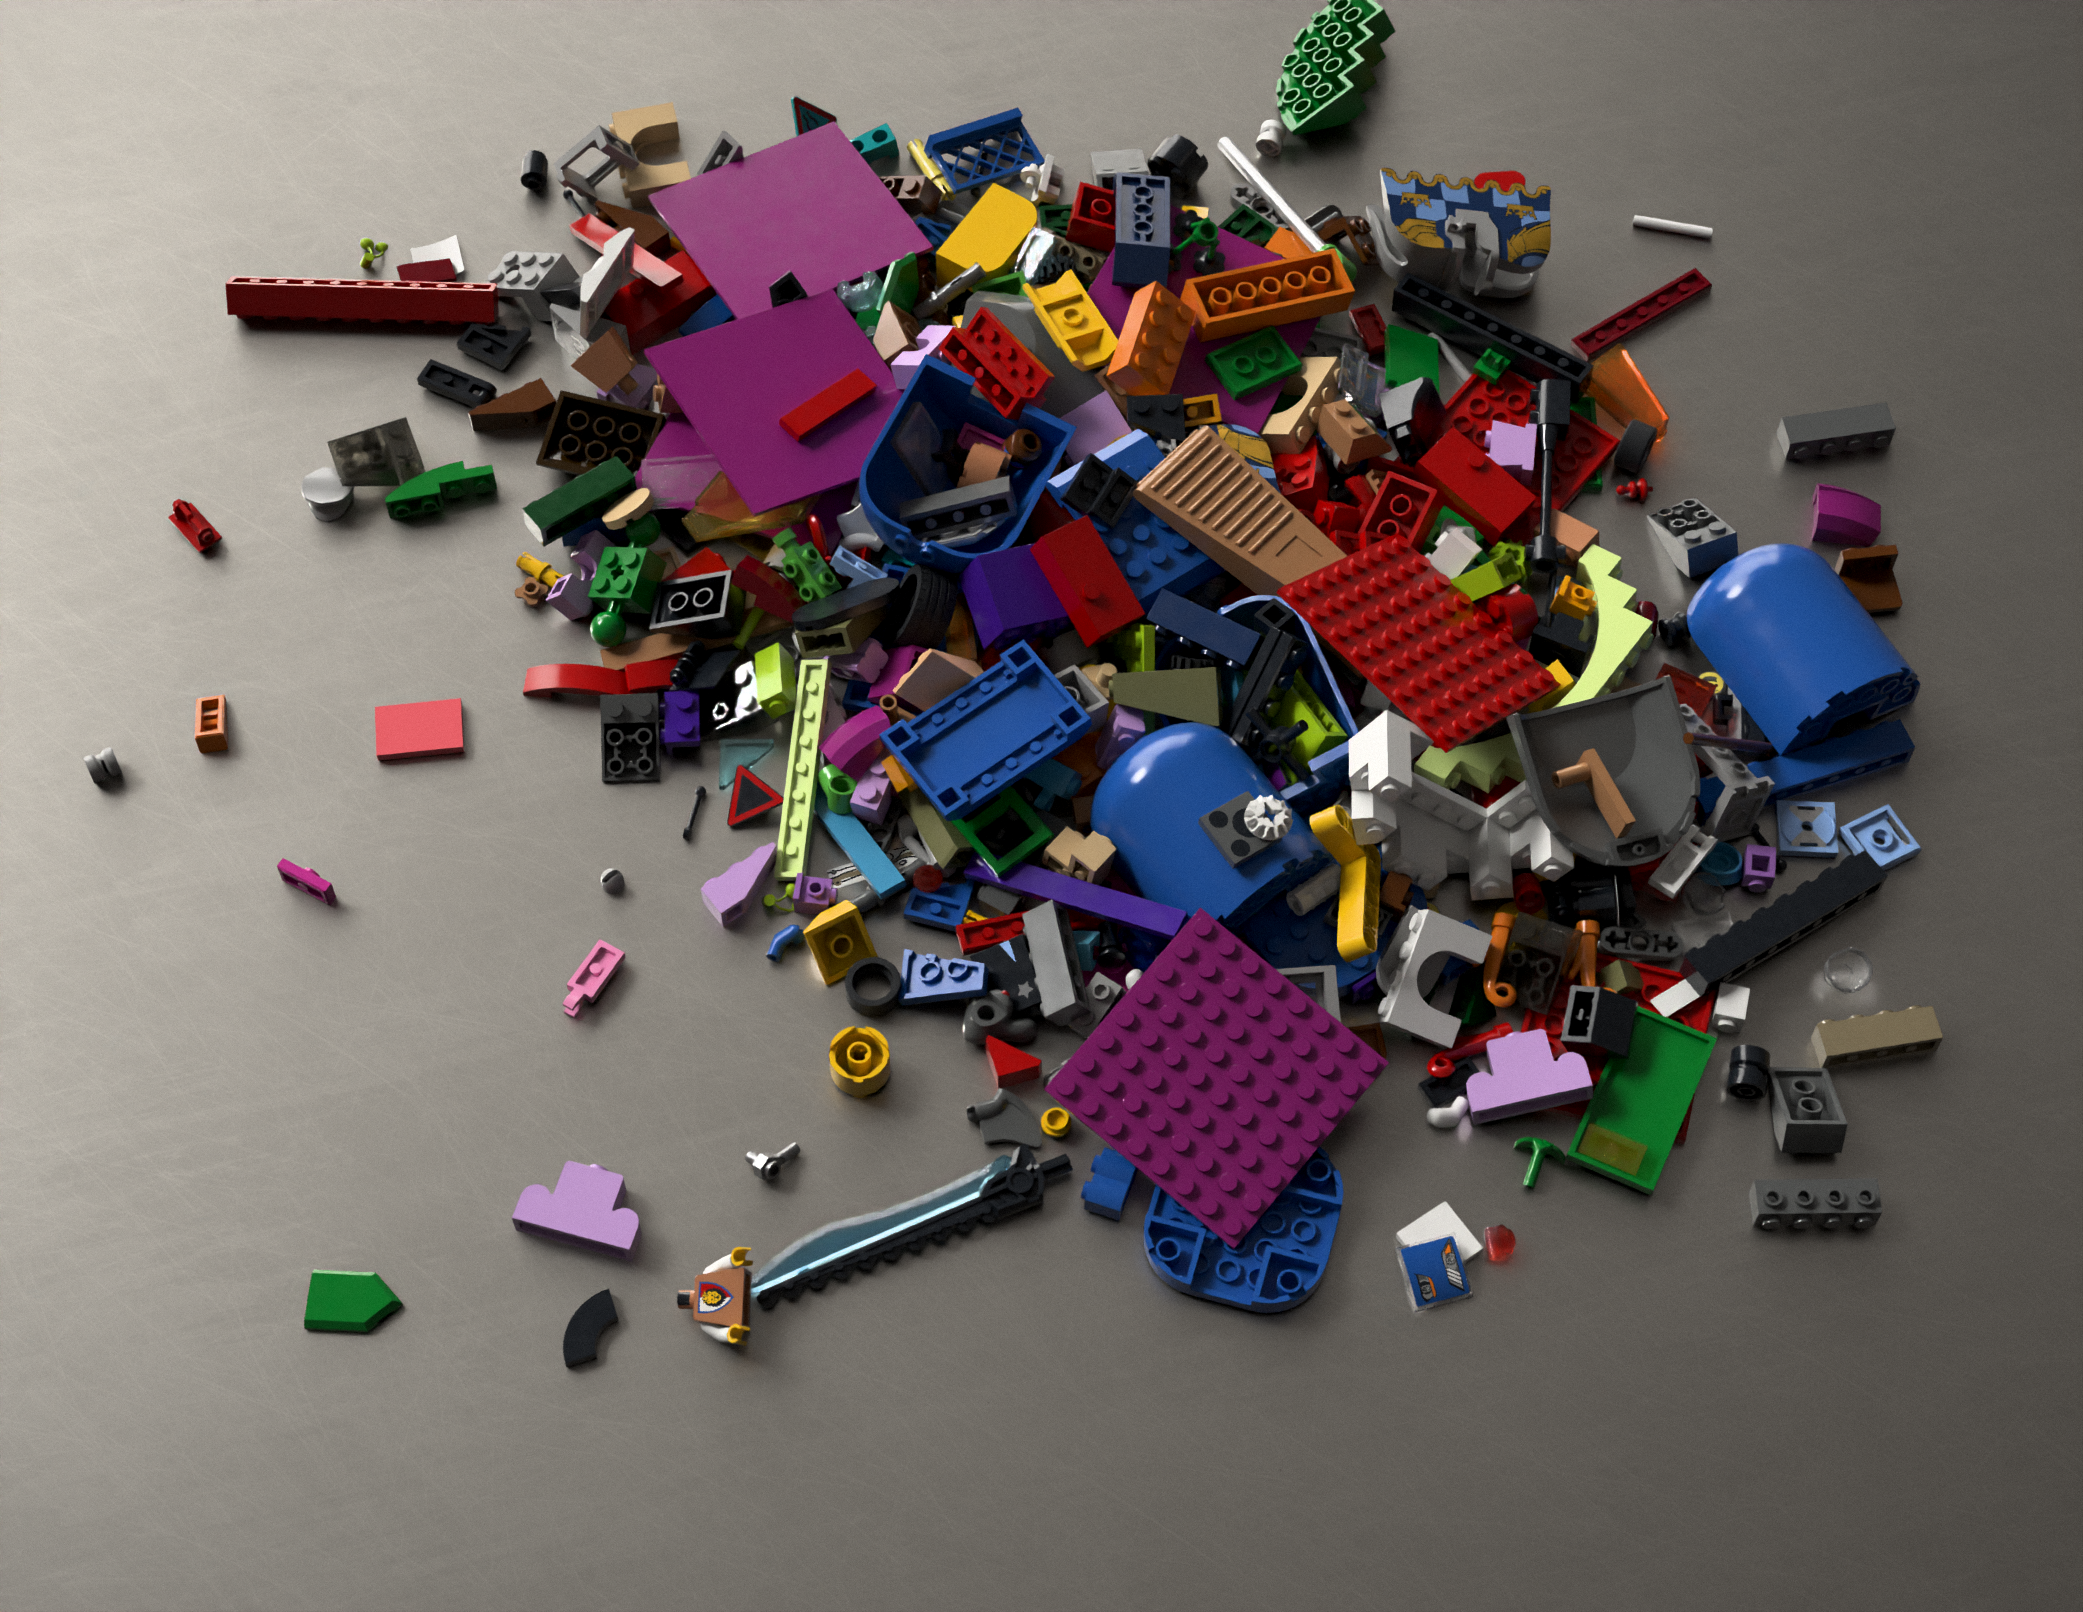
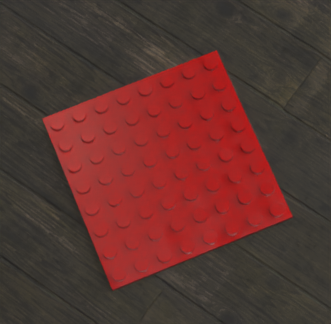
M1398 533L1279 588L1276 592L1445 753L1505 720L1511 714L1517 713L1555 691L1561 685L1554 679L1550 671L1541 667L1528 651L1523 650L1513 641L1509 633L1501 630L1487 613L1481 611L1472 603L1468 595L1460 592L1446 575L1434 568L1427 557L1419 554L1410 545V542Z

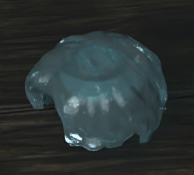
M864 272L862 274L864 281L860 284L850 286L845 280L838 283L837 296L845 307L860 313L872 310L873 307L877 306L883 289V282L875 272Z

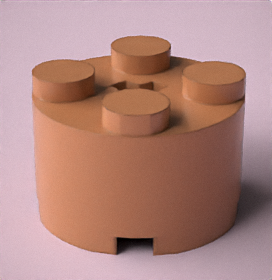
M976 441L964 465L965 469L963 475L959 478L957 488L1007 476L1012 455Z

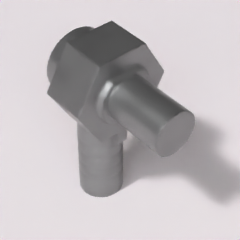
M793 1142L777 1154L770 1152L757 1154L754 1151H749L745 1160L753 1165L754 1175L762 1180L775 1179L781 1172V1165L800 1153V1147Z

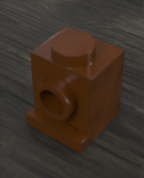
M1391 870L1380 891L1379 907L1393 913L1390 920L1399 923L1414 895V892L1410 891L1413 879L1404 873L1398 874Z

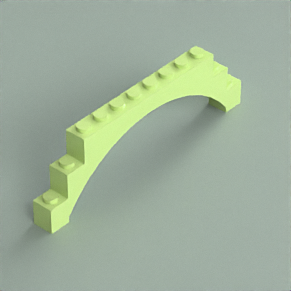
M1594 544L1588 548L1578 561L1576 580L1582 582L1585 588L1595 592L1592 600L1597 601L1594 609L1597 641L1590 662L1574 688L1553 708L1610 694L1614 686L1618 687L1621 684L1626 670L1629 667L1633 668L1640 652L1643 649L1647 650L1654 638V635L1651 634L1653 621L1635 613L1638 607V602H1636L1637 589L1620 581L1623 573L1620 569L1622 557ZM1511 732L1484 742L1458 746L1448 753H1445L1441 748H1435L1430 745L1414 765V773L1448 790L1450 788L1454 789L1460 779L1487 793L1496 784L1500 785L1505 776L1520 783L1527 780Z

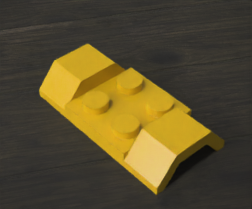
M1072 270L1066 271L1055 284L1035 289L1029 283L1023 284L1022 288L1034 305L1035 313L1059 349L1062 348L1073 366L1085 372L1107 365L1112 360L1118 339Z

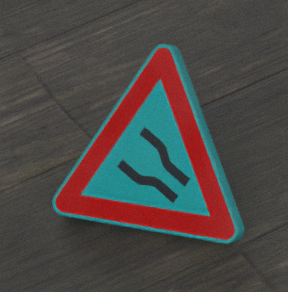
M798 97L791 98L796 136L831 122H837L836 116Z

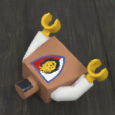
M736 1247L730 1255L705 1268L703 1274L695 1277L694 1290H679L678 1308L693 1309V1319L701 1323V1328L705 1333L719 1342L735 1343L742 1346L747 1345V1342L742 1341V1334L750 1331L752 1272L740 1267L753 1265V1261L745 1259L746 1253L751 1251V1248Z

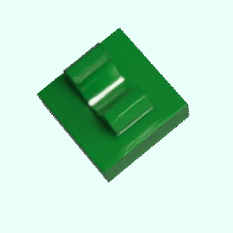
M1488 348L1474 365L1473 373L1496 386L1510 368L1511 361Z

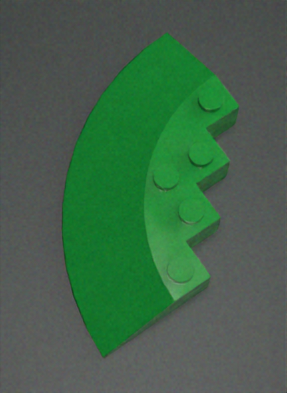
M1327 0L1328 5L1320 13L1316 11L1310 17L1312 22L1309 26L1301 28L1293 40L1295 45L1294 51L1285 56L1281 65L1284 72L1281 78L1277 80L1276 93L1278 95L1277 106L1283 122L1293 135L1345 124L1351 119L1356 118L1367 108L1360 94L1365 93L1372 85L1377 83L1370 69L1386 58L1380 43L1385 42L1389 36L1396 32L1385 10L1374 0Z

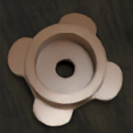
M527 577L525 583L520 588H516L515 596L519 599L522 598V601L528 606H536L543 601L544 595L549 590L547 585H541L534 577Z

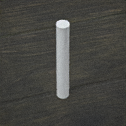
M1635 215L1633 220L1634 226L1711 239L1713 228Z

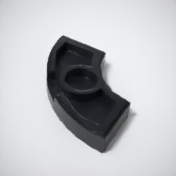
M609 1288L586 1300L570 1319L563 1340V1356L566 1368L597 1358L596 1344L600 1334L608 1325L618 1321Z

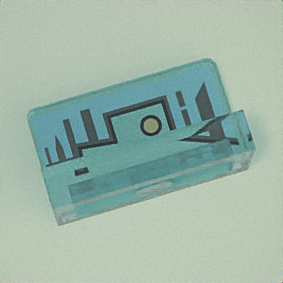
M1033 227L1008 274L1023 271L1026 283L1034 286L1058 239L1050 233Z

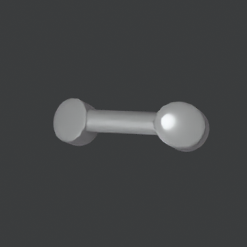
M906 814L897 820L902 843L917 858H921L925 862L929 872L942 878H947L956 872L955 868L935 870L926 850L914 838L918 834V828L914 821Z

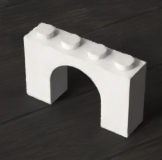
M1418 910V913L1413 915L1409 924V929L1411 930L1409 938L1400 948L1399 958L1401 959L1398 968L1392 972L1389 978L1388 985L1391 987L1387 998H1383L1379 1005L1378 1014H1380L1378 1022L1441 1048H1452L1462 1020L1430 1007L1422 999L1417 986L1418 971L1422 963L1436 952L1447 953L1471 964H1483L1492 935L1432 910Z

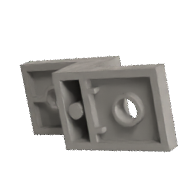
M510 251L502 258L500 265L488 275L485 283H497L498 296L522 297L537 320L552 321L550 304L540 292L563 283L582 282L583 277L578 275L564 253ZM580 304L559 305L580 312Z

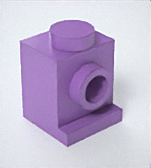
M1747 844L1742 856L1741 886H1749L1750 891L1757 893L1771 889L1775 879L1776 847Z
M797 873L793 894L794 912L819 915L821 912L831 908V905L835 906L837 904L838 888H833V879L803 876V873Z

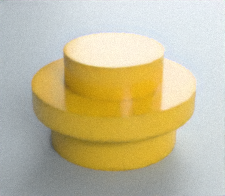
M1051 1108L1041 1118L1042 1130L1048 1136L1062 1137L1071 1128V1117L1061 1108Z

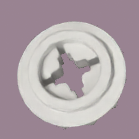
M1260 795L1256 800L1250 801L1244 814L1245 824L1255 836L1265 840H1276L1289 832L1293 822L1292 809H1288L1284 800L1279 801L1273 795L1270 797H1262ZM1265 809L1270 815H1276L1273 823L1270 822L1269 818H1263Z

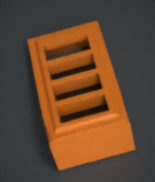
M225 695L196 699L195 740L200 753L228 749ZM218 708V710L204 712V710Z

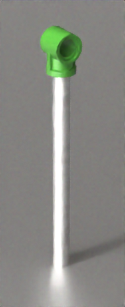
M1230 137L1222 138L1218 142L1220 151L1312 253L1335 248L1352 283L1357 274L1355 264L1349 261L1335 245L1326 244Z

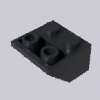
M1571 985L1561 1042L1568 1052L1578 1053L1581 1056L1629 1059L1638 1007L1637 1001L1601 987Z

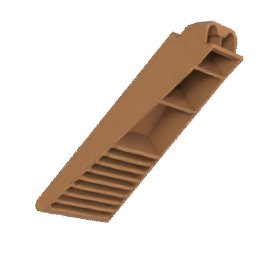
M1203 426L1200 430L1196 429L1136 485L1137 488L1133 491V496L1137 501L1257 595L1280 597L1276 593L1279 588L1347 557L1208 426ZM1311 626L1318 643L1339 658L1359 678L1364 677L1359 670Z

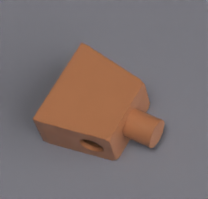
M613 326L571 365L576 371L606 393L617 384L628 396L639 386L629 374L637 362Z

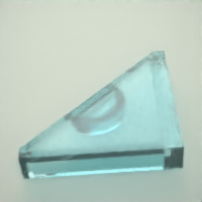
M721 739L719 790H725L734 782L738 765L742 764L747 769H750L774 748V739Z

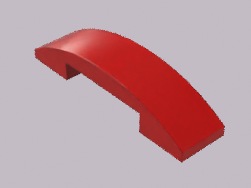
M548 664L528 668L523 689V696L552 698L553 692L594 696L638 694L628 692L625 672L585 664Z

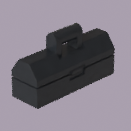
M1726 684V695L1713 696V723L1726 726V737L1764 742V733ZM1724 706H1730V715H1724ZM1730 749L1735 755L1739 756L1743 754V756L1759 757L1761 754Z

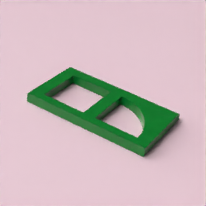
M1012 786L997 794L1001 798L965 824L962 819L950 821L998 878L1054 837V833ZM1012 809L1033 835L997 861L976 834Z

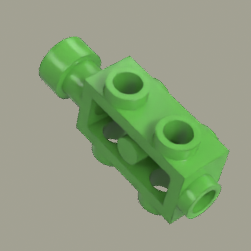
M791 527L783 530L772 539L777 548H782L786 554L781 560L784 565V573L789 578L794 579L800 588L799 594L804 601L812 603L833 595L842 589L835 575L811 541L800 546L796 540L797 535Z

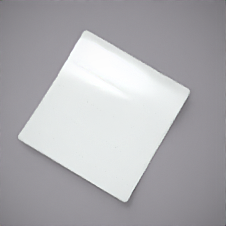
M456 235L431 245L410 249L413 263L450 258L455 274L464 271Z

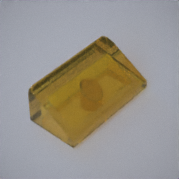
M1590 1122L1578 1152L1636 1176L1648 1146Z

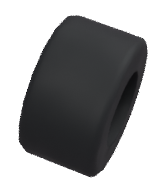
M1636 419L1631 420L1618 445L1614 464L1631 472L1639 473L1651 452L1656 439L1657 428Z

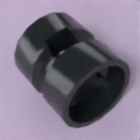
M1740 1045L1732 1049L1729 1064L1731 1071L1728 1074L1726 1089L1728 1094L1747 1101L1760 1100L1766 1096L1768 1078L1765 1075L1769 1072L1771 1057L1767 1050L1753 1045Z

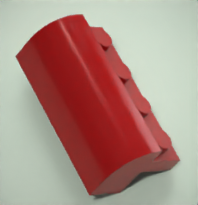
M980 307L966 329L952 327L938 348L957 369L976 378L974 386L1006 419L1019 420L1026 403L1040 408L1046 401L1043 394L1055 378L1029 349L986 307Z

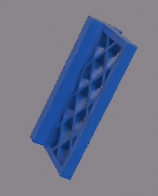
M1019 108L929 135L924 148L928 159H934L954 194L1020 174L1023 168L1030 167L1031 164H1036L1040 167L1045 162L1021 122L1023 115ZM1018 131L1022 142L1007 138V135ZM990 139L1001 143L1000 149L987 146L985 142ZM1004 144L1018 149L1017 155L1013 156L1003 152ZM970 146L978 149L977 157L962 152L963 148ZM1021 151L1031 154L1034 160L1026 161L1019 158ZM981 152L996 156L994 164L980 159ZM947 153L957 157L955 164L944 161L941 155ZM1001 158L1014 164L1013 167L1006 169L998 166L997 162ZM959 159L973 163L972 171L957 166ZM979 165L992 171L989 175L983 176L976 173L975 169ZM954 172L969 177L968 182L958 184L953 176Z

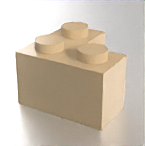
M1067 826L1045 849L1042 863L1053 872L1100 885L1110 873L1117 848L1108 837L1099 835L1095 831L1085 838L1080 832L1073 831Z

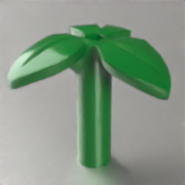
M1524 1137L1517 1140L1514 1144V1149L1532 1148L1534 1151L1523 1185L1526 1187L1535 1188L1545 1155L1551 1154L1562 1165L1565 1164L1566 1157L1559 1147L1547 1140Z

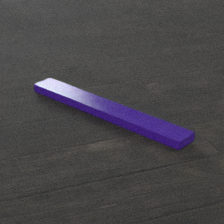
M976 851L963 872L966 878L1044 902L1054 900L1064 908L1169 940L1174 939L1189 918L1186 911L1022 862L998 878ZM992 854L997 861L1002 858V856Z

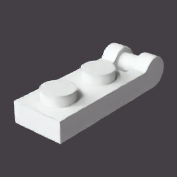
M1692 824L1687 833L1681 837L1660 864V867L1651 875L1648 884L1673 899L1706 856L1712 852L1718 839L1712 835L1706 836L1700 832L1701 828ZM1694 841L1695 843H1697V844L1700 845L1701 847L1698 848L1697 846H1695L1694 844H1692V842Z

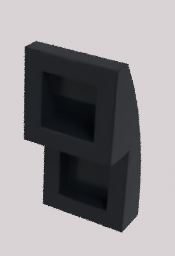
M999 817L985 827L978 838L982 843L1006 855L1031 837L1033 833L1019 828L1016 821ZM1047 843L1022 861L1035 865Z

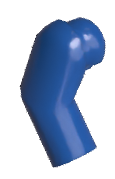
M789 925L775 934L766 957L771 961L779 962L788 943L791 941L794 944L803 942L805 938L804 930L799 929V925Z

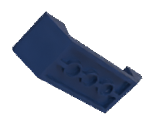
M1117 172L1113 178L1115 252L1112 265V285L1144 288L1157 281L1166 288L1170 255V177Z

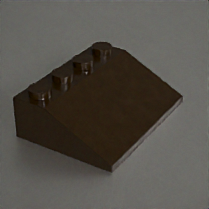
M561 390L536 465L581 475L599 466L602 462L617 456L631 473L636 476L664 426L666 417L661 413Z

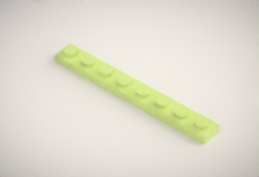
M828 659L801 660L774 878L778 881H796L797 873H803V876H806L818 781L817 776L821 757L819 746L823 740L832 663Z

